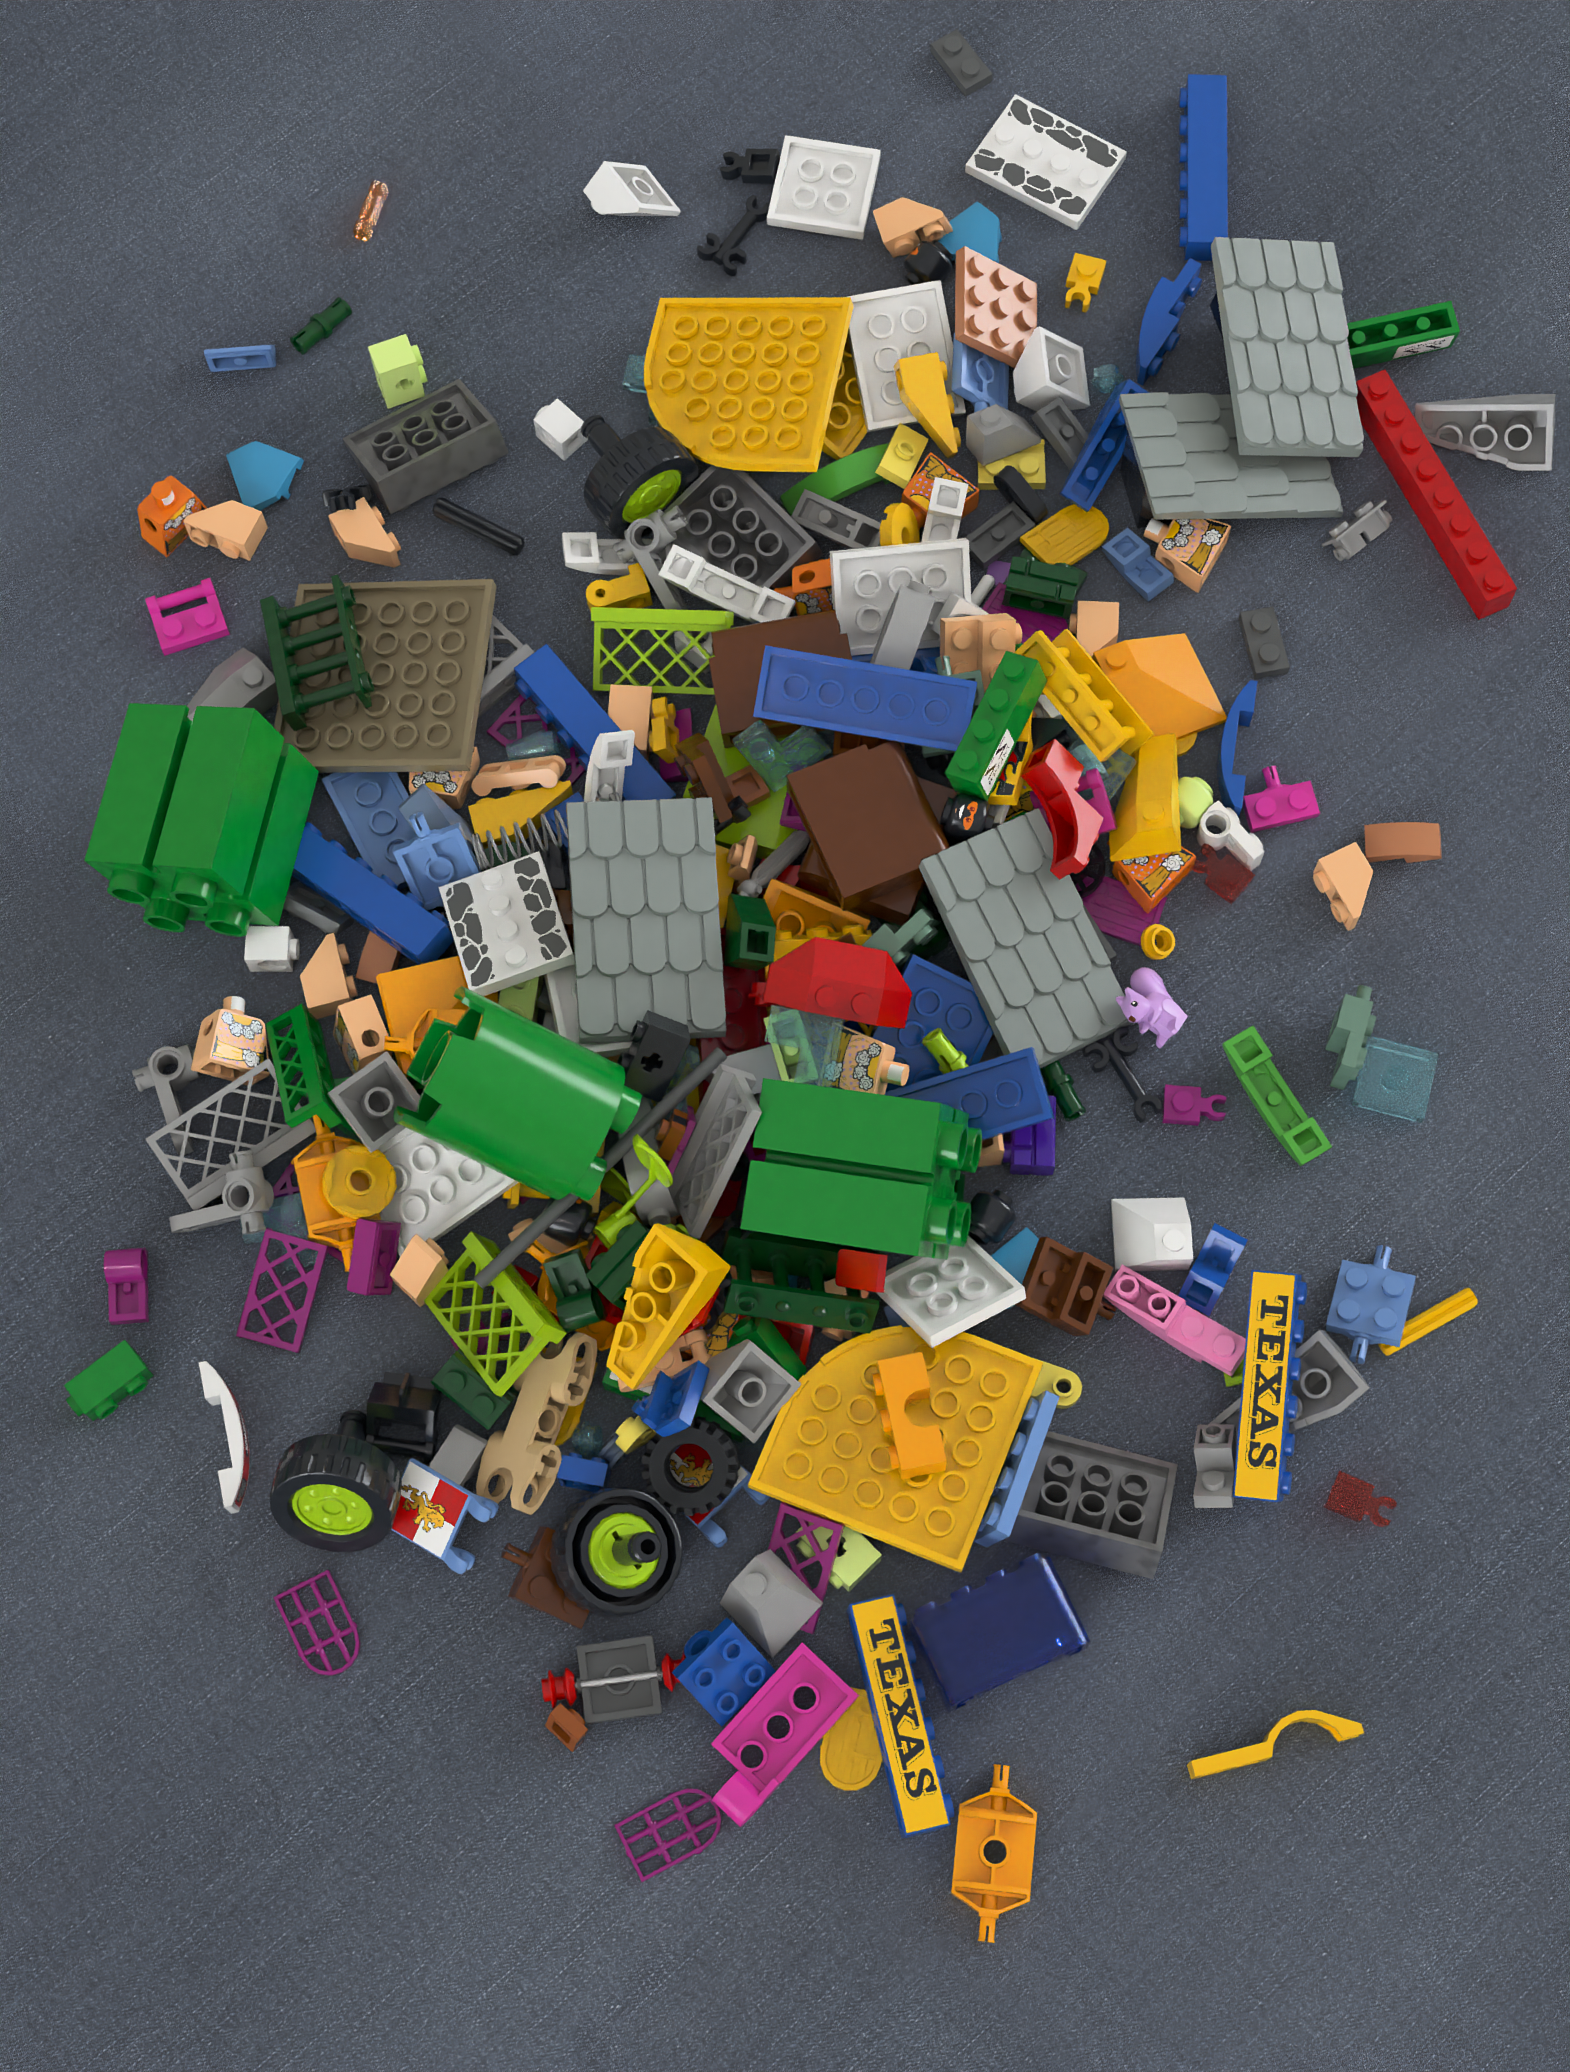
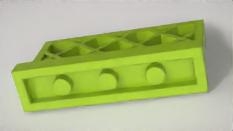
M591 607V621H594L593 691H610L611 684H603V669L612 661L624 674L614 683L615 685H622L628 679L633 684L632 686L652 687L653 693L715 695L714 688L707 687L698 677L710 666L708 658L715 657V655L711 656L699 641L709 632L731 628V625H734L733 611ZM604 629H616L625 639L613 652L603 643ZM623 629L635 630L630 635H628ZM642 630H649L658 640L646 653L633 641ZM656 630L668 631L663 636H661ZM675 631H682L691 641L679 654L666 642ZM690 631L702 632L695 638ZM628 644L641 657L629 670L616 658ZM661 645L674 658L662 671L649 659ZM694 646L708 659L695 673L682 659ZM603 652L608 656V657H606L604 660H603ZM644 662L657 675L648 685H641L632 675ZM677 663L690 675L681 686H674L665 676ZM660 680H662L663 683H664L666 686H655V685H656ZM693 681H695V682L699 685V687H688V686H689Z
M470 1231L462 1241L467 1249L426 1297L424 1302L493 1393L502 1397L548 1342L551 1341L558 1344L567 1332L512 1264H509L487 1285L494 1287L493 1303L482 1304L484 1289L475 1280L464 1281L465 1270L474 1262L476 1264V1276L501 1250L494 1241ZM473 1288L472 1306L461 1307L463 1289ZM453 1290L451 1308L443 1309L438 1302L447 1291ZM511 1309V1327L500 1328L502 1310ZM492 1311L490 1329L479 1330L481 1312ZM471 1313L469 1331L461 1332L459 1330L460 1314ZM529 1332L534 1340L525 1351H519L520 1333ZM510 1334L508 1353L497 1354L499 1335ZM489 1336L487 1355H478V1337ZM507 1360L506 1373L498 1381L495 1377L496 1362Z

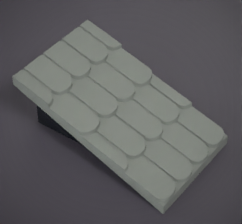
M1215 237L1211 244V253L1217 292L1209 306L1224 341L1239 455L1359 457L1363 451L1362 441L1364 435L1356 399L1358 390L1347 340L1349 330L1341 295L1343 286L1334 242L1318 243L1316 241L1294 240L1289 242L1288 240Z
M1168 392L1120 394L1119 403L1127 426V436L1120 472L1137 529L1147 527L1152 518L1162 523L1172 522L1173 519L1342 517L1343 509L1340 494L1335 487L1331 466L1326 457L1239 455L1231 394L1190 393L1169 395Z
M712 797L567 803L566 817L579 1044L630 1042V1035L636 1021H643L647 1010L687 1025L690 1039L725 1037L726 1012Z
M1039 808L996 828L974 836L967 841L945 849L936 855L934 854L921 860L919 869L930 891L928 898L942 917L1003 1054L1007 1055L1033 1047L1041 1069L1116 1032L1121 1027L1130 1025L1131 1022L1125 1017L1120 1005L1116 1001V997H1125L1110 967L1111 962L1083 908V901L1070 875L1059 880L1050 871L1054 849L1053 837Z

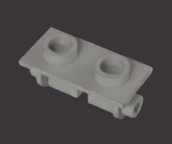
M1382 500L1375 504L1367 501L1353 512L1356 516L1349 523L1344 520L1329 530L1331 537L1321 545L1324 547L1333 544L1335 547L1333 550L1334 556L1339 561L1349 560L1367 545L1360 535L1362 532L1370 542L1390 527L1389 523L1392 522L1391 515L1387 511L1380 509L1387 501Z

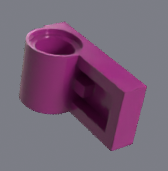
M144 1247L105 1251L104 1273L108 1283L109 1323L111 1325L149 1322L147 1249Z

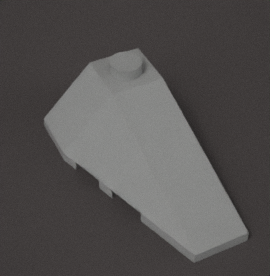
M1518 394L1416 403L1415 419L1429 443L1451 450L1457 449L1475 455L1476 458L1485 461L1488 459L1504 464L1507 468L1516 471H1552L1556 394Z
M243 647L215 667L188 703L189 713L187 717L193 721L197 706L255 708L262 715L279 701L275 677L258 656Z
M1325 1330L1317 1331L1296 1349L1295 1357L1301 1358V1372L1299 1381L1293 1380L1292 1395L1298 1396V1409L1296 1418H1290L1289 1433L1341 1413L1370 1389L1347 1355ZM1241 1397L1209 1423L1235 1424L1236 1451Z

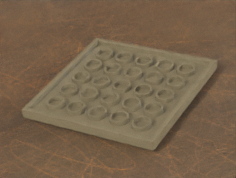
M494 580L343 583L345 586H351L356 598V605L352 606L365 672L368 671L374 685V691L370 692L372 707L365 708L358 696L352 694L309 708V712L305 713L307 727L294 731L282 716L278 701L274 728L285 738L283 745L284 743H291L319 773L470 771L497 587ZM332 583L298 584L295 606L334 594ZM334 608L292 622L290 635L296 637L339 623L338 609ZM343 636L298 650V654L294 655L295 664L301 666L346 651ZM349 665L303 679V683L299 684L300 692L306 695L352 680Z

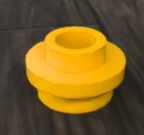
M1160 924L1150 925L1144 929L1141 935V947L1147 957L1153 960L1164 959L1174 949L1175 937L1170 929Z

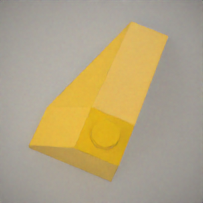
M1175 733L1151 737L1135 753L1114 813L1118 829L1109 831L1111 862L1181 851Z
M659 1223L653 1225L635 1254L632 1266L636 1268L631 1287L626 1288L624 1300H627L622 1321L617 1323L606 1364L632 1390L637 1389L711 1299L731 1268L727 1262L705 1243Z

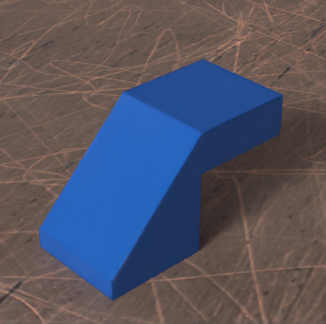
M1214 1223L1178 1294L1179 1297L1186 1301V1305L1210 1316L1248 1241L1247 1239Z

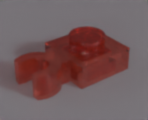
M1204 843L1201 846L1200 852L1208 860L1200 862L1196 858L1192 870L1197 873H1207L1208 876L1204 884L1232 905L1254 880L1255 874L1229 854L1222 860H1219L1216 857L1214 848Z
M1339 1471L1324 1508L1358 1523L1362 1520L1363 1515L1367 1514L1376 1526L1387 1527L1390 1520L1381 1517L1378 1509L1380 1506L1394 1509L1397 1502L1387 1496L1372 1497L1374 1485Z

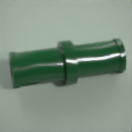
M337 297L320 314H313L310 317V322L290 337L293 347L298 352H301L302 355H305L322 338L327 339L333 334L332 330L344 319L352 315L350 306L345 300Z
M1059 1060L1041 1068V1074L1047 1083L1045 1086L1048 1095L1056 1097V1102L1064 1116V1120L1069 1122L1081 1117L1086 1112V1109L1072 1086L1074 1080L1070 1074L1065 1073Z

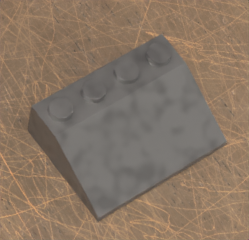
M460 379L342 438L378 499L390 514L407 509L412 503L425 496L436 494L441 488L456 480L465 479L470 473L485 465L494 464L499 458L509 454L497 421Z
M711 465L663 512L665 514L677 505L683 512L681 517H686L688 525L675 531L677 539L672 541V544L703 557L707 563L761 588L765 586L774 590V588L787 587L792 583V569L795 566L807 564L810 561H817L824 555L817 542L745 471Z
M1047 1431L1010 1537L1005 1538V1541L1154 1579L1163 1551L1178 1464Z

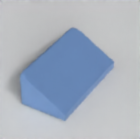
M275 345L204 350V355L211 372L276 367Z

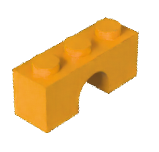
M917 1352L878 1360V1373L872 1374V1382L875 1395H883L885 1409L879 1410L883 1432H891L893 1446L887 1447L891 1469L898 1468L901 1479L946 1471L947 1460L939 1424L919 1427L912 1424L905 1415L906 1408L912 1402L930 1398V1384L923 1353Z

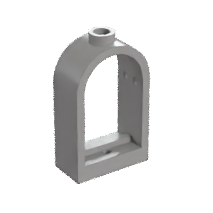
M910 580L908 586L900 585L871 657V664L910 670L935 599L934 596L928 594L930 587Z
M642 1096L639 1109L632 1123L623 1134L618 1133L619 1140L654 1107L649 1098ZM660 1122L643 1137L644 1141L656 1153L659 1141L655 1140L654 1136ZM634 1148L623 1156L627 1181L632 1196L649 1176V1170L639 1161ZM658 1179L634 1204L644 1225L649 1224L652 1227L656 1223L662 1225L669 1224L671 1217L681 1215L675 1200L672 1198L669 1187H665Z

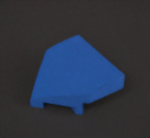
M698 1360L675 1374L673 1378H670L660 1370L650 1396H643L642 1401L638 1399L631 1409L642 1418V1422L662 1437L675 1434L690 1427L710 1369Z

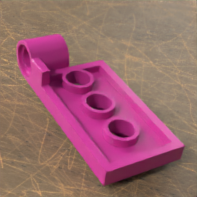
M803 1642L711 1743L738 1770L721 1787L712 1801L739 1827H742L859 1697L849 1685ZM801 1687H810L816 1695L814 1705L807 1710L798 1708L794 1702L795 1692ZM778 1715L784 1716L790 1725L788 1734L781 1739L772 1737L768 1731L769 1721ZM752 1744L757 1745L763 1751V1761L755 1768L747 1767L742 1760L743 1750Z

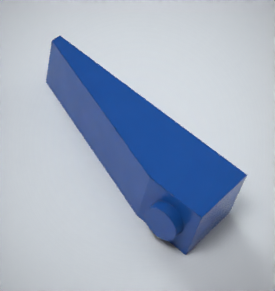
M1130 379L1115 386L1099 413L1059 493L1086 512L1092 507L1124 452L1127 426L1119 403L1120 394L1149 393Z

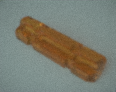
M377 180L371 182L368 190L370 194L366 195L358 215L360 220L356 221L353 228L356 239L368 241L374 231L372 227L376 226L384 205L381 202L386 200L389 192L386 183Z

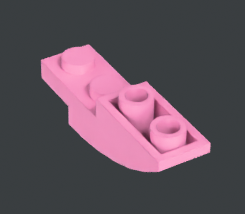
M1123 1264L1104 1292L1103 1297L1131 1319L1199 1363L1205 1361L1232 1377L1244 1358L1246 1343L1244 1337L1187 1306L1183 1298Z

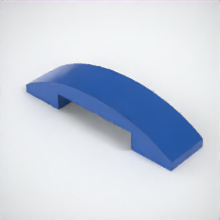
M1250 680L1245 685L1230 709L1217 756V780L1222 803L1225 808H1231L1238 818L1243 805L1246 776L1232 774L1238 725L1249 727L1254 713L1257 681Z

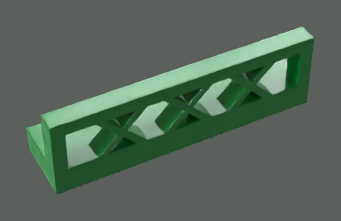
M301 1003L265 1024L285 1122L293 1128L317 1114L329 1128H332L343 1122L341 1112L327 1095L328 1092L335 1088L322 1027L320 1022ZM293 1024L286 1037L279 1036L278 1031ZM292 1047L298 1048L291 1061L284 1060ZM296 1072H302L303 1075L297 1085H289ZM301 1097H308L309 1104L295 1111V1107Z

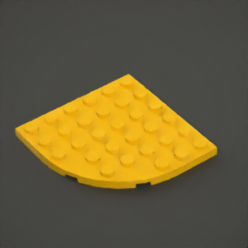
M851 297L660 298L644 362V386L647 391L650 408L659 426L670 431L684 445L691 456L717 467L740 471L817 472L853 311Z
M902 1325L871 1331L870 1334L859 1335L825 1354L805 1376L803 1375L798 1380L801 1386L789 1401L781 1407L752 1473L748 1488L807 1512L844 1524L847 1528L962 1573L1013 1439L1021 1423L1025 1408L1043 1367V1362L966 1332H961L933 1348L911 1327H902ZM922 1352L930 1384V1398L912 1402L906 1408L905 1415L912 1424L919 1427L939 1424L947 1460L946 1471L901 1479L899 1469H891L887 1447L893 1446L891 1432H883L879 1410L885 1409L883 1395H875L872 1374L878 1373V1360Z

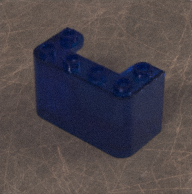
M1036 1553L1020 1561L1021 1566L1009 1574L1006 1569L999 1570L985 1578L987 1584L973 1590L971 1585L964 1586L950 1594L952 1600L938 1606L936 1601H932L915 1610L916 1614L914 1619L911 1620L909 1629L948 1713L965 1706L966 1702L974 1699L973 1695L979 1698L994 1688L1050 1662L1054 1663L1060 1660L1063 1654L1069 1657L1087 1649L1091 1643L1050 1556L1042 1558L1040 1553Z

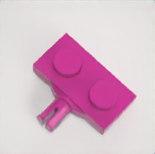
M1269 766L1262 769L1267 789L1259 793L1243 796V809L1251 833L1316 818L1320 814L1311 780L1293 785H1281L1276 766H1271L1270 769Z

